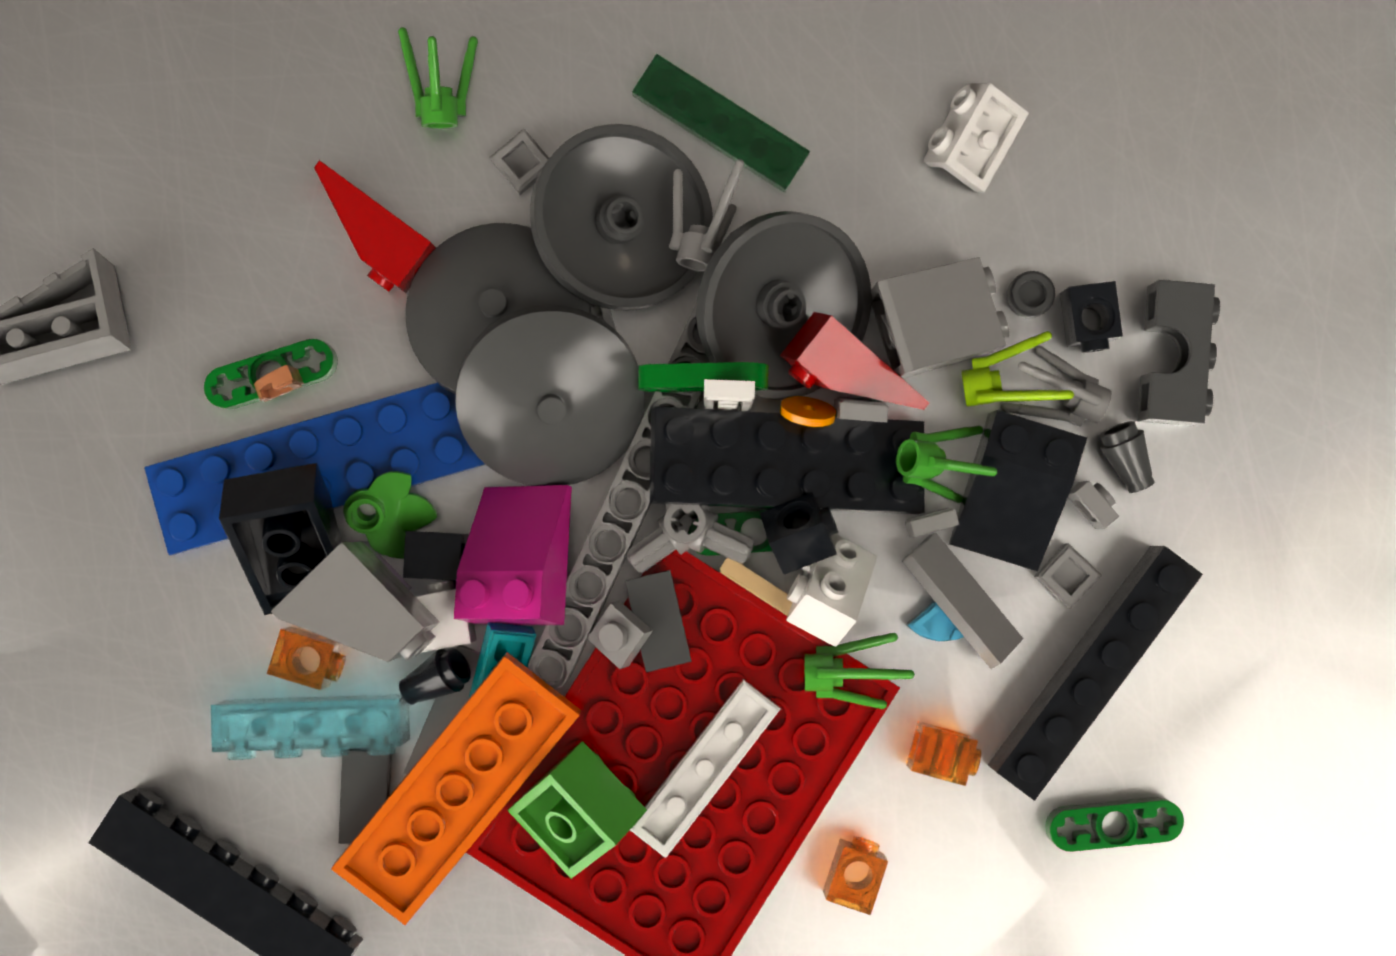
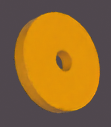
M793 396L783 399L780 405V414L787 420L800 425L824 427L833 424L835 421V408L819 399Z

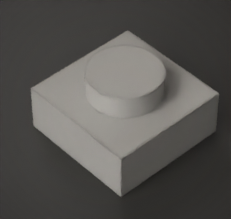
M1083 481L1071 488L1068 498L1095 529H1105L1120 517L1112 508L1116 503L1114 498L1101 484L1096 483L1092 485L1090 481Z
M617 601L610 603L587 640L619 669H622L631 664L653 630L622 602Z

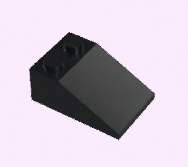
M1000 410L989 413L973 463L995 467L998 473L995 476L969 475L963 501L957 515L959 525L954 526L949 545L1038 571L1075 481L1087 437Z
M317 463L224 480L219 520L264 615L273 614L271 610L342 542L330 494Z

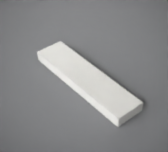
M704 379V409L750 412L755 399V381Z
M743 679L645 805L647 811L630 831L666 858L781 708Z

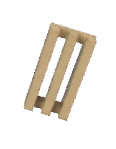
M727 557L719 567L721 574L788 616L793 602L787 600V593L742 564Z

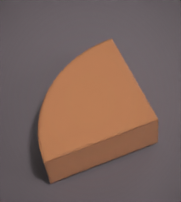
M285 365L261 377L254 383V387L260 401L267 402L302 387L304 382L297 368Z

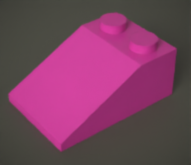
M572 486L484 487L457 570L454 619L478 625H487L488 622L512 625H564Z

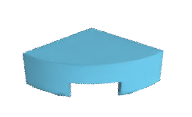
M935 601L906 624L918 635L934 641H951L964 637Z

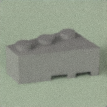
M94 248L81 255L83 260L61 274L54 272L44 278V284L22 298L15 296L0 306V385L131 350L115 266Z

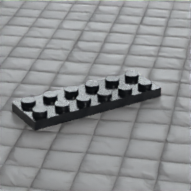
M655 406L651 409L650 503L773 508L813 492L820 509L829 507L830 511L922 514L925 513L924 488L916 484L904 483L903 475L900 474L896 465V456L900 445L905 440L910 439L912 432L924 433V421L887 419V422H874L835 417L834 423L829 426L811 427L791 422L780 413Z

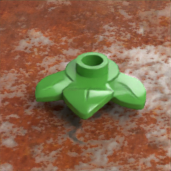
M389 471L377 476L369 488L359 489L351 493L343 508L347 524L353 530L366 534L370 546L375 551L392 558L404 559L406 531H415L437 518V511L425 497L409 492L412 483V476L409 473ZM370 504L375 508L376 513L365 515L361 512L359 506Z

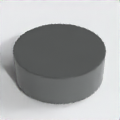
M1027 271L1020 274L1010 283L1007 290V301L1014 313L1023 318L1041 316L1051 308L1055 300V287L1052 281L1045 274L1038 271Z

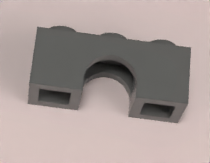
M1158 280L1147 286L1144 331L1158 332L1169 336L1177 345L1179 358L1176 367L1171 373L1152 372L1141 376L1137 422L1195 426L1204 424L1205 416L1211 414L1213 391L1208 389L1209 370H1213L1217 357L1216 344L1211 343L1212 325L1217 323L1220 314V300L1218 297H1214L1215 284Z

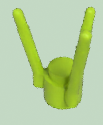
M1046 331L989 356L972 358L973 369L962 370L966 406L994 402L1072 399L1074 397L1072 390L1002 391L999 370L990 371L989 366L1050 340L1052 333Z

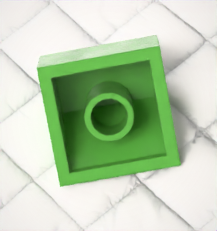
M582 741L554 765L507 811L572 879L616 846L644 815L647 809L636 799L634 793L624 786L607 768L600 756Z

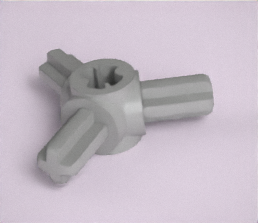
M665 504L666 513L657 520L660 527L628 549L626 553L629 562L639 573H644L675 550L682 555L690 548L699 553L707 548L738 563H745L752 552L754 540L718 523V515L709 511L708 506ZM686 514L692 519L697 517L699 519V522H693L697 529L691 534H688L685 530L678 531V527H683L679 520Z

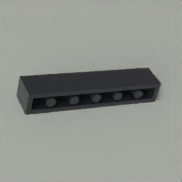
M1150 546L988 763V766L1035 801L1203 574L1168 547Z
M134 788L119 795L88 842L259 956H353L363 941V938L356 934L357 929L351 922L336 915L331 918L317 908V901L310 895L299 890L292 892L279 884V877L272 870L262 865H255L254 867L239 857L241 853L235 846L221 839H217L215 842L200 832L202 826L197 821L183 814L174 815L162 807L164 802L159 796L146 789L136 790Z

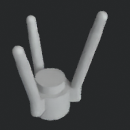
M742 159L735 161L710 226L691 225L689 231L683 233V173L680 169L674 171L673 234L669 248L678 251L676 262L681 266L705 272L710 259L721 245L737 209L736 205L730 204L744 167Z
M1037 346L1035 348L1037 355L1073 378L1074 381L1072 383L1026 362H1020L1018 368L1061 390H1072L1074 397L1063 402V405L1069 407L1070 410L1003 403L1001 405V410L1004 412L1063 420L1077 426H1082L1085 419L1094 423L1100 422L1109 406L1112 391L1098 385L1099 379L1084 374L1044 347Z

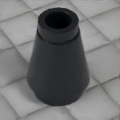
M439 649L407 675L406 678L400 680L399 690L401 696L408 704L414 705L418 702L460 692L464 688V684L469 682L471 678L469 664L463 654L457 649Z

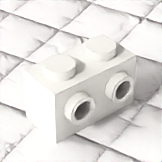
M834 534L831 538L837 555L801 568L804 570L803 575L799 574L787 595V600L793 603L786 621L836 647L857 622L877 556L851 541Z

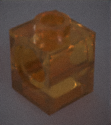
M292 626L282 628L277 638L267 674L314 689H325L331 685L332 681L337 682L343 672L346 655L340 654L343 644ZM305 647L315 649L320 657L319 667L315 672L308 671L301 663L300 657Z
M917 721L906 766L913 772L966 786L968 776H975L978 771L981 749L976 748L978 740L971 735Z
M853 836L852 842L840 838L823 888L827 901L871 915L888 865V860L884 853L879 852L880 845L859 836ZM856 861L866 863L869 866V871L863 880L851 882L844 877L845 869L849 864Z

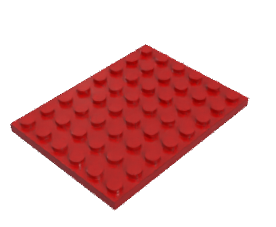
M675 550L645 571L642 576L671 570L692 662L646 672L640 649L628 667L619 669L601 651L595 648L565 695V698L581 709L579 717L466 853L625 956H731L900 687L889 680L843 679V687H833L884 700L887 702L885 709L863 706L833 698H816V691H805V654H816V646L833 645L786 621L788 616L686 551L681 555ZM628 597L624 602V605L631 610ZM847 653L833 657L843 659V668H869ZM743 679L781 708L666 858L629 830L616 846L571 879L507 811L554 765L582 741L600 756L607 768L624 786L634 793L636 799L645 807Z

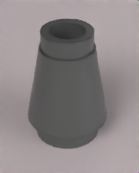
M1135 421L1118 424L1100 434L1103 443L1100 449L1123 484L1126 485L1129 493L1142 491L1155 483L1152 477L1144 430H1138Z

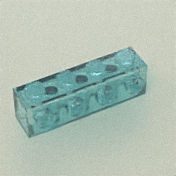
M401 694L224 700L211 705L212 752H227L228 760L256 758V751L274 750V758L303 756V749H320L322 757L349 755V748L367 747V755L395 754V746H402L410 740L409 704L403 699Z

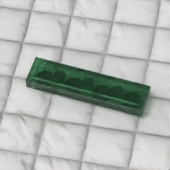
M658 54L655 55L632 91L634 98L734 161L742 159L746 169L784 193L810 155V151Z

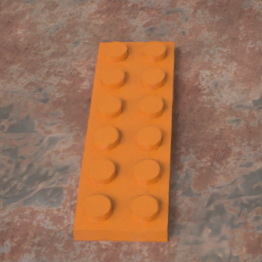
M507 652L335 861L331 870L403 925H406L579 717L581 709Z

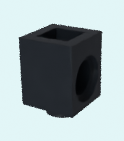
M1116 281L1071 286L1060 293L1067 347L1081 345L1082 353L1104 351L1110 349L1109 342L1123 336ZM1084 308H1092L1100 315L1101 325L1097 331L1090 330L1083 324L1082 312Z
M813 492L760 512L769 545L784 575L837 555L831 538L832 535L839 533L829 507L819 508Z
M406 531L403 578L456 580L457 570L468 534Z

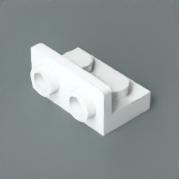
M968 83L953 97L950 105L951 111L942 127L938 128L931 136L928 143L929 150L923 162L930 167L944 168L975 192H985L1029 112L991 83Z

